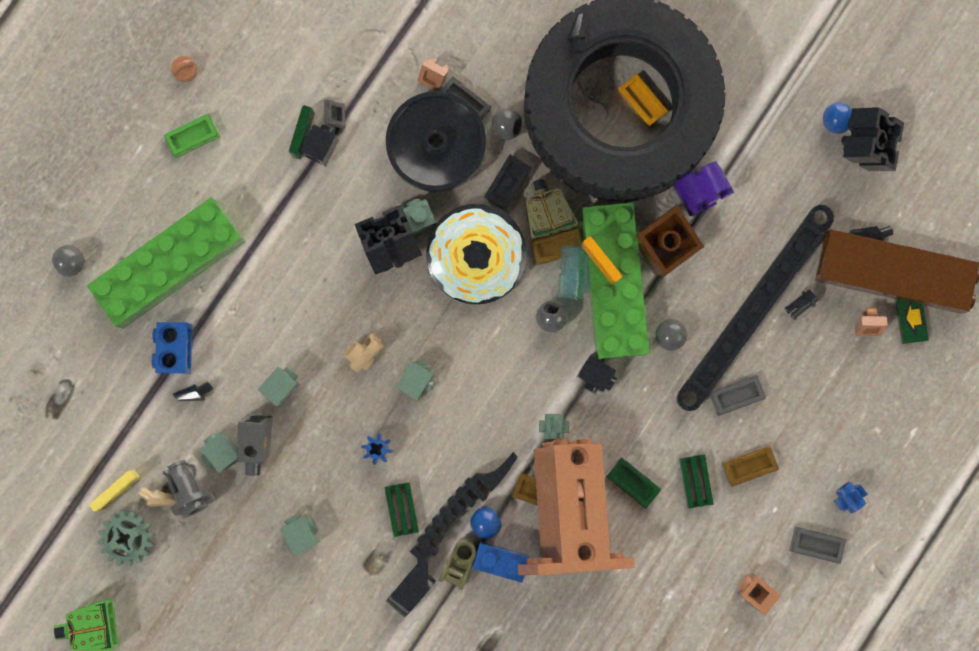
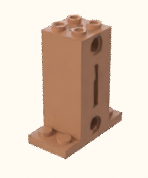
M579 439L573 442L554 440L553 442L542 443L543 448L534 449L541 558L526 559L527 564L518 565V575H550L635 568L634 557L624 558V553H610L602 443L592 444V439Z

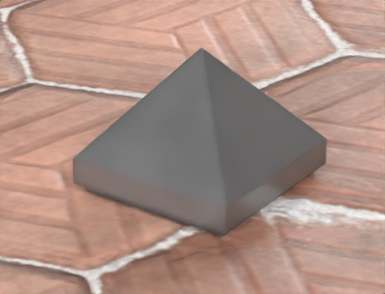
M324 100V124L342 129L345 128V104Z

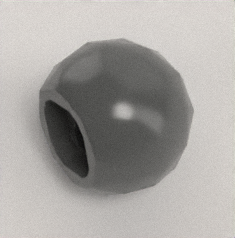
M503 109L495 114L492 120V130L497 137L502 140H512L520 134L522 118L513 109Z
M71 245L59 247L52 257L54 268L65 277L77 275L83 269L85 262L83 253Z
M547 301L542 304L536 314L537 324L546 332H557L563 329L568 319L566 308L556 301Z
M675 319L664 320L660 323L655 334L657 343L660 347L669 351L678 350L684 346L687 341V330L683 323Z

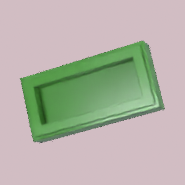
M206 114L164 134V137L173 156L178 158L220 138V135L211 116Z

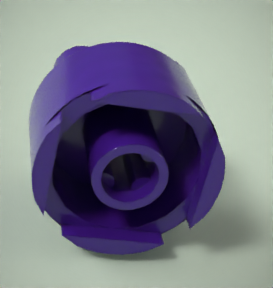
M717 161L701 167L702 170L695 173L691 172L674 184L675 192L690 217L702 210L707 211L717 205V200L720 198L723 200L735 193Z

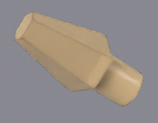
M143 487L138 494L139 497L148 501V507L173 506L177 503L174 495L158 490L153 493Z

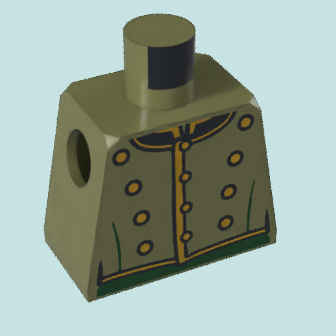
M544 178L530 183L534 196L526 198L525 206L531 241L577 227V220L559 188L548 191Z

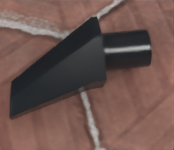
M586 13L576 16L567 38L568 42H572L575 54L584 52L582 40L586 38Z
M874 226L853 229L850 233L884 241V238L893 235V229L891 226L881 229Z
M207 381L199 387L194 384L175 392L173 396L178 401H204V395L214 388Z

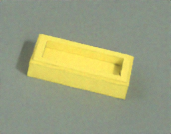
M135 470L127 471L90 503L89 506L94 512L103 511L137 482L140 476Z

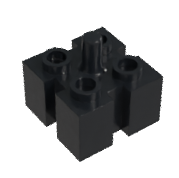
M880 107L852 108L851 117L848 121V129L851 132V136H843L841 138V143L844 145L843 157L853 163H859V166L867 171H896L899 151L896 148L897 143L902 140L904 122L896 117H889V113Z
M401 205L382 212L383 216L374 220L372 216L354 224L375 275L386 272L394 266L400 268L405 262L422 256Z

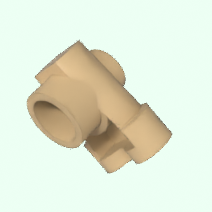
M372 332L366 338L363 345L357 341L353 342L344 353L349 367L357 373L361 369L367 370L374 362L373 356L377 355L384 347L382 340Z

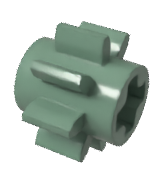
M545 414V420H539V432H544V439L563 440V433H569V421H564V414Z

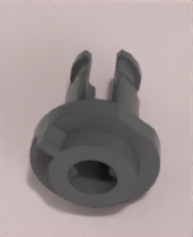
M185 460L175 462L167 466L169 470L163 471V475H166L168 478L169 487L177 502L171 507V510L175 516L182 515L183 518L201 512L208 507V504L214 502L209 490H199L192 473L188 471L185 465L187 464Z

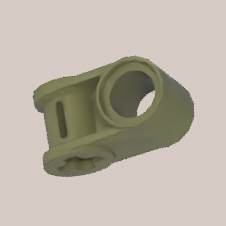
M466 538L457 541L449 560L447 559L439 578L440 582L445 580L458 586L459 590H463L476 555V545L473 541ZM466 545L470 547L472 554L466 558L461 557L458 554V548Z

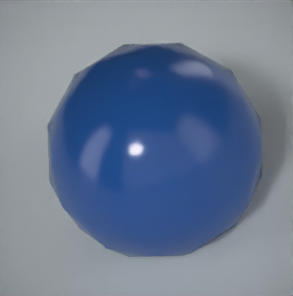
M841 102L829 105L823 113L824 127L829 132L835 134L847 132L849 130L848 121L851 117L852 108Z
M491 507L477 509L470 520L471 529L479 538H493L502 528L500 518Z

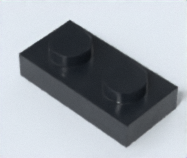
M509 154L484 198L506 211L529 173L531 166Z

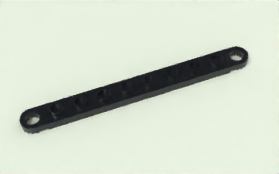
M817 205L808 212L678 391L676 401L681 409L685 411L698 409L834 222V214L830 207ZM817 211H822L826 214L827 221L825 224L820 225L815 222L814 215ZM687 391H691L696 395V402L692 406H688L683 402V394Z

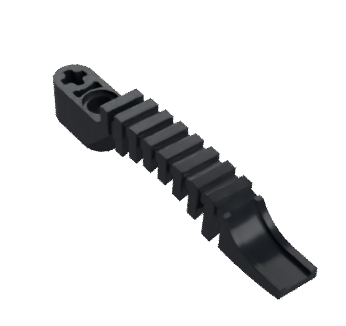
M514 452L498 469L489 473H476L472 478L468 477L464 481L465 485L463 487L459 486L456 489L457 494L449 497L447 506L444 504L439 509L441 511L439 516L436 514L432 518L433 524H429L424 529L426 533L424 535L421 534L416 540L419 542V548L414 545L410 553L417 558V564L386 599V602L404 618L436 582L428 574L427 559L430 553L435 556L439 550L431 540L434 539L437 543H440L444 538L436 529L439 527L444 532L449 529L450 526L444 519L447 517L452 523L455 521L457 516L451 511L453 507L460 514L465 511L466 508L459 502L461 498L471 508L476 504V501L467 493L470 489L484 502L488 496L475 483L480 480L492 492L516 461L518 456Z

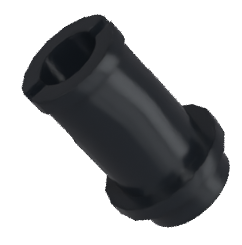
M811 290L802 291L801 296L784 308L788 315L791 313L790 317L793 320H796L797 317L811 306L813 308L816 306L815 303L818 299Z

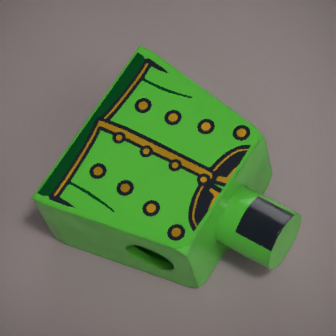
M108 598L67 613L66 623L54 626L55 639L57 641L69 639L71 650L110 651L117 648L119 640L113 598Z

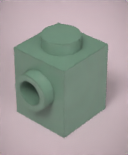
M415 199L406 204L407 208H404L403 211L414 237L434 228L436 221L427 200Z
M421 360L417 364L411 361L395 387L414 399L419 400L423 392L428 394L435 384V381L432 380L434 374L430 372L432 367Z
M277 367L258 388V391L275 406L281 407L300 385L296 381L298 375L288 367L285 369Z
M212 433L204 440L205 445L200 448L204 453L202 458L209 467L214 466L219 473L225 472L238 461V448L226 433Z
M296 514L284 521L286 526L280 529L294 556L320 542L316 535L318 528L312 518L308 519L306 515L300 518Z

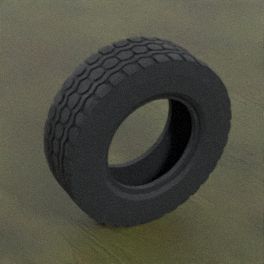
M594 0L590 2V5L586 3L576 8L575 12L571 11L561 18V22H557L541 40L532 57L527 73L524 94V116L529 138L536 153L540 156L544 165L550 169V172L558 179L563 180L564 184L572 189H577L582 194L591 195L593 198L601 200L607 199L622 202V200L625 202L653 197L655 194L669 190L676 182L690 174L706 155L716 139L724 115L723 108L725 107L726 95L724 92V75H721L723 71L719 59L716 60L717 54L712 44H708L709 39L702 30L698 31V26L691 19L684 18L685 15L675 8L674 10L670 9V6L660 1L655 3L654 0ZM586 13V38L582 40L584 52L575 54L572 42H568L567 38L576 16ZM629 56L640 59L656 69L665 80L672 99V115L667 129L652 141L633 147L613 146L591 135L580 123L572 103L573 84L589 65L606 57Z

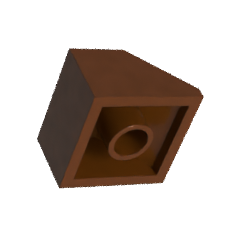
M675 205L636 234L641 255L655 275L666 276L704 248L701 240L678 205Z

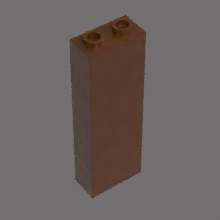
M831 229L825 233L815 281L892 299L920 303L924 306L962 314L970 312V309L975 305L976 295L974 294L975 285L979 282V262Z

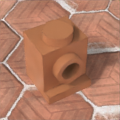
M752 574L750 577L748 575L744 576L737 586L740 589L737 594L763 615L769 612L781 596L755 574ZM754 587L759 589V593L756 596L751 595Z

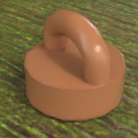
M187 56L177 57L171 65L172 74L181 82L192 81L197 75L198 68L196 63Z

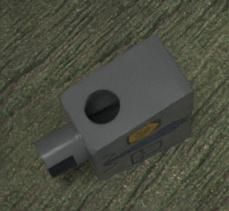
M247 414L238 422L237 460L239 462H246L245 475L259 476L261 473V463H264L269 458L273 416Z

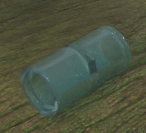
M561 246L560 269L562 273H559L558 297L568 299L583 298L586 252L581 246Z

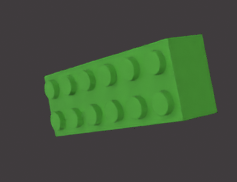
M210 197L86 286L114 326L124 329L246 241L219 203Z
M633 203L583 207L581 211L583 239L586 240L591 236L623 276L614 285L611 284L585 252L596 358L604 360L648 355L650 352L636 238Z

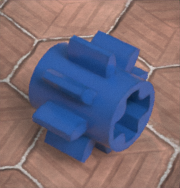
M378 433L376 440H373L371 436H367L368 445H361V448L367 450V454L363 458H373V465H376L378 458H381L383 462H387L386 453H393V450L387 448V444L391 440H381V433ZM374 442L377 445H383L381 455L378 453L372 454L371 450L374 448L372 445Z
M848 482L835 491L838 498L834 502L841 511L848 509L850 514L866 505L863 497L868 494L861 484L854 486L852 482Z

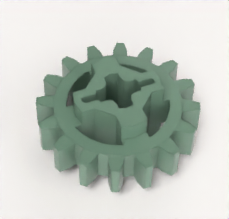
M126 510L120 511V517L116 513L110 515L112 522L109 520L103 521L106 529L98 531L100 535H103V539L97 541V544H104L105 547L100 553L108 552V562L117 559L116 566L122 565L124 561L127 567L133 565V559L136 563L142 562L141 555H150L147 547L155 545L154 542L150 541V537L156 534L148 530L153 524L144 523L145 515L137 518V511H131L129 516ZM124 521L132 522L136 524L137 527H130ZM112 531H114L113 539L111 541V533ZM126 534H129L131 537L127 540L128 542L123 541ZM141 535H142V544H141V546H140V545H139V540H140V537H141ZM117 549L124 550L125 553H126V554H129V555H123V554L117 552L116 550H117Z

